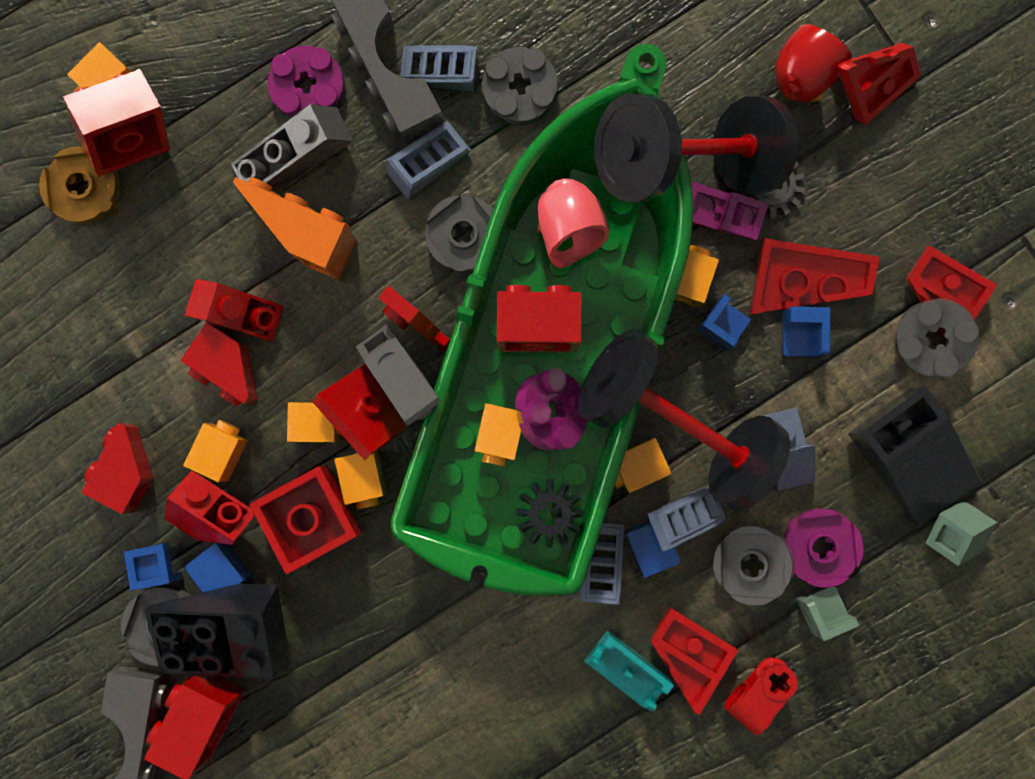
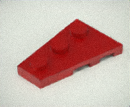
M764 238L761 243L749 314L787 309L791 306L800 307L873 295L880 256Z

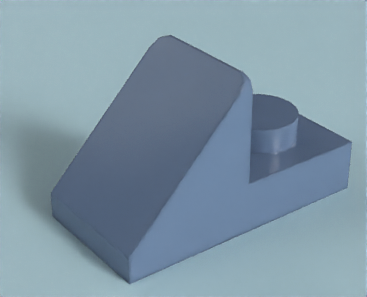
M797 407L763 415L771 417L780 423L789 433L791 448L787 465L775 484L776 491L815 482L814 444L806 443Z

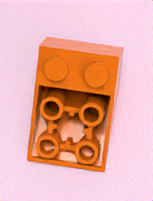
M250 177L249 181L246 182L239 178H234V185L294 258L304 266L339 281L357 241L349 230L350 226L343 222L344 218L325 208H322L321 212L317 213L307 206V201L291 193H286L283 198L271 191L272 186L259 179Z

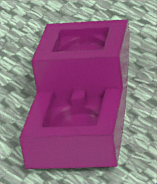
M691 182L694 225L753 241L758 239L769 203L735 192L726 193Z

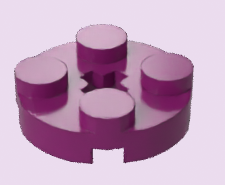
M298 46L273 58L268 75V91L275 106L284 115L292 118L310 104L337 107L345 94V80L338 63L330 56L326 49L314 46ZM304 77L316 80V85L310 87L309 93H304L302 88H297V84Z
M558 368L545 370L527 377L521 384L515 401L516 410L521 409L523 423H520L519 427L522 434L530 444L543 451L564 450L574 447L583 436L587 421L581 417L578 410L581 387L573 377ZM549 403L554 404L556 417L551 418L552 410L548 406Z
M810 509L792 518L786 526L783 537H785L788 546L792 550L795 561L794 576L817 587H834L848 580V576L853 573L855 567H859L864 552L863 539L858 528L843 514L831 509ZM819 537H823L825 542L832 544V550L825 552V558H820L819 554L813 551V544L818 542Z

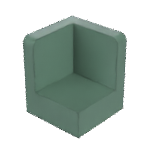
M962 501L939 514L926 544L957 566H960L984 550L998 522L969 503Z
M836 586L820 587L796 598L811 633L822 641L829 640L859 626L857 618L848 614Z

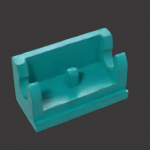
M609 630L604 633L584 660V662L644 709L650 711L656 709L658 697L662 693L667 695L674 687L668 676Z

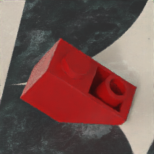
M195 279L184 316L273 342L283 305L220 283Z
M206 322L180 360L190 367L187 374L206 386L211 381L222 389L219 395L237 407L241 403L254 406L258 397L248 347L219 327Z
M118 423L116 427H112L105 435L102 442L104 450L98 461L93 462L87 469L84 476L86 484L81 493L121 514L135 513L154 477L139 428L133 424Z
M191 470L167 497L164 520L197 541L233 545L253 521L255 515L250 507Z

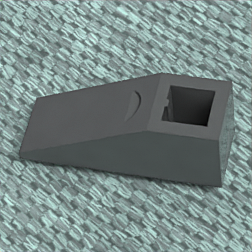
M310 104L230 164L237 178L248 182L250 177H253L270 186H274L326 161L353 142L336 107Z
M388 324L356 346L363 361L408 426L416 420L427 417L433 411L434 406L441 402L411 354Z

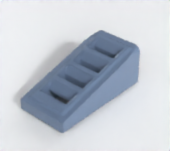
M464 45L403 46L400 76L410 79L424 78L429 88L474 92L478 62L477 47ZM413 57L420 58L419 74H411ZM428 59H435L433 74H426ZM442 60L449 61L448 75L441 74ZM457 62H464L463 75H456Z
M446 121L387 159L386 172L404 196L409 199L470 153V148L451 124ZM443 138L453 152L448 154L438 140ZM429 147L438 156L439 161L436 162L428 153L427 149ZM419 157L427 169L423 171L414 160L415 158ZM405 166H406V167L408 168V170L412 173V175L414 176L413 178H412V177L409 175V173L405 170V168H404Z
M709 486L690 491L648 513L662 551L669 550L714 528L726 519L721 504L714 500L709 492ZM667 515H668L669 518H670V521H671V523H672V526H673L674 531H675L676 534H674V532H673V529H672V527H671V524H670V522H669V519H668Z
M603 522L600 534L615 535V543L597 541L595 550L614 551L613 558L592 557L585 581L580 588V601L620 604L624 524ZM591 565L612 567V574L591 573ZM590 582L611 583V590L590 589Z

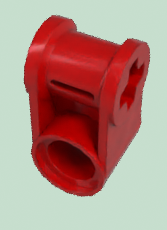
M776 657L765 658L746 680L730 694L725 702L724 709L757 736L769 727L776 714L795 694L798 685L796 675L783 660ZM774 673L777 676H781L783 680L779 684L774 681L771 682L769 679L770 675Z

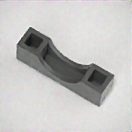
M332 0L337 12L332 14L331 17L340 35L344 36L348 33L354 45L349 47L348 50L357 68L360 69L365 66L371 78L366 80L365 83L374 101L377 102L382 99L388 111L383 113L382 116L391 134L394 135L399 132L402 140L406 143L443 124L442 112L425 79H410L398 76L388 70L381 62L380 51L383 40L394 26L385 1Z
M120 666L107 673L100 713L107 716L117 725L125 742L123 766L118 775L111 779H154L156 765L144 760L151 746L146 743V739L153 726L159 720L160 710L165 707L166 699L169 696V686L165 685L166 673L128 666Z

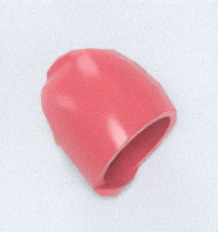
M567 178L556 180L541 195L538 202L539 223L537 232L542 233L551 263L559 269L571 266L578 260L592 254L608 240L609 225L607 215L598 198L584 184ZM571 236L573 246L565 251H558L557 249L562 242Z

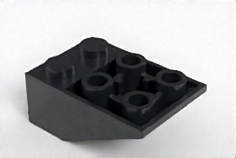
M925 386L906 390L848 433L849 437L917 527H921L981 482L949 417Z
M236 584L149 605L145 609L160 673L274 679L288 650L278 585Z

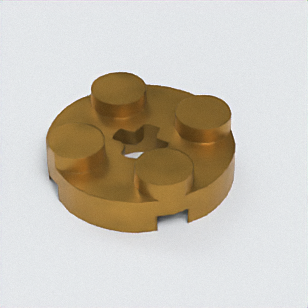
M70 147L59 151L53 156L55 160L50 164L49 168L44 167L39 182L40 194L44 204L58 217L73 224L87 225L98 222L105 216H110L116 212L118 208L117 201L121 191V182L117 170L97 177L82 147ZM79 177H83L84 181L89 183L88 189L81 195L79 192L72 190V185L78 184Z

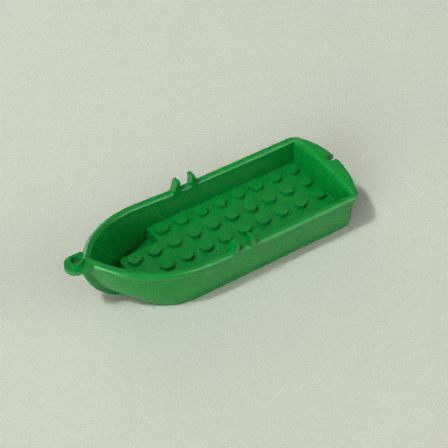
M641 44L634 47L626 57L619 82L594 92L556 118L530 144L508 176L492 212L473 273L468 277V289L463 304L457 310L456 325L434 388L441 402L434 406L433 411L424 418L391 518V530L395 538L416 555L440 570L470 582L473 568L479 565L484 566L488 571V576L483 585L484 588L518 595L567 596L576 593L582 587L641 407V403L637 402L631 411L617 423L605 428L594 426L587 421L583 436L574 447L569 449L540 450L530 444L521 432L515 461L506 460L505 467L481 462L483 454L475 452L485 403L516 410V396L523 381L531 375L553 368H558L569 374L582 388L590 368L605 347L618 335L630 329L641 330L653 338L658 345V351L664 343L663 335L684 274L692 237L693 194L686 156H681V162L675 179L664 194L648 202L621 201L609 193L598 175L594 159L595 133L599 120L612 101L624 94H653L661 99L658 92L666 70V58L663 52L654 45ZM648 62L652 68L643 69L639 63ZM567 178L584 184L598 198L607 215L609 237L592 254L578 260L571 266L559 269L551 263L542 233L537 232L539 223L538 202L541 195L547 191V188L554 181ZM571 236L562 242L557 249L558 251H565L573 246ZM527 285L531 287V292H547L548 286L565 285L571 286L572 292H581V343L577 352H498L497 291H506V286ZM549 403L548 406L552 410L550 416L551 418L556 417V408L553 403ZM547 479L554 480L553 493L555 494L558 493L563 483L569 484V490L563 498L567 500L572 495L579 494L581 500L571 505L570 510L579 509L584 511V517H570L569 521L580 527L579 533H574L565 527L563 531L567 535L569 543L564 545L556 533L553 534L554 543L552 548H547L545 545V533L541 534L536 544L531 543L530 537L536 528L533 526L526 532H520L519 526L529 521L530 516L519 517L515 515L516 509H530L529 504L519 499L521 493L528 495L534 500L537 496L532 491L531 484L536 482L540 486L542 494L547 493ZM546 502L545 509H539L538 517L539 519L545 518L544 524H553V519L560 517V507L555 509V502Z

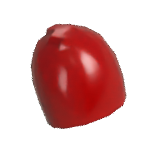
M812 24L801 25L788 38L780 50L775 64L776 84L788 100L799 103L818 101L822 99L824 92L839 78L840 74L837 65L852 59V54L840 39L828 31Z

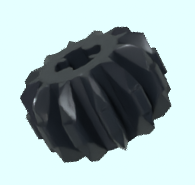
M547 479V493L542 494L540 486L534 482L531 484V489L537 496L534 500L524 493H521L519 496L522 502L530 505V509H516L515 515L519 517L530 516V520L522 523L519 526L520 532H526L533 526L536 528L530 537L531 543L536 544L541 534L545 533V545L547 548H552L554 543L553 534L556 533L564 545L569 543L568 537L563 531L565 527L574 533H579L580 527L569 521L570 517H584V511L579 509L570 510L571 505L581 500L579 494L572 495L567 500L563 498L569 490V484L563 483L558 493L555 494L553 493L554 480ZM552 501L556 503L555 509L560 507L561 515L553 519V524H544L545 518L539 519L538 511L539 509H545L546 502Z

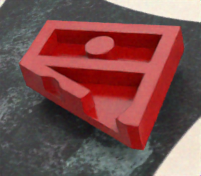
M904 43L846 60L837 65L855 120L864 125H867L921 77L914 47Z
M932 246L925 247L905 279L920 303L937 298L949 299L962 305L971 314L974 321L997 287V284ZM939 327L938 332L946 343L948 339L944 336L945 329Z
M388 285L378 297L385 305L382 312L402 330L405 331L408 326L413 328L444 354L448 349L450 339L440 332V329L417 308Z
M670 606L650 638L651 643L691 708L700 715L739 650Z

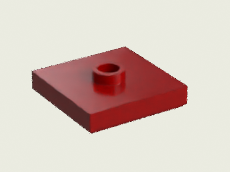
M366 364L318 393L312 400V403L364 461L413 424L411 423L408 426L404 422Z

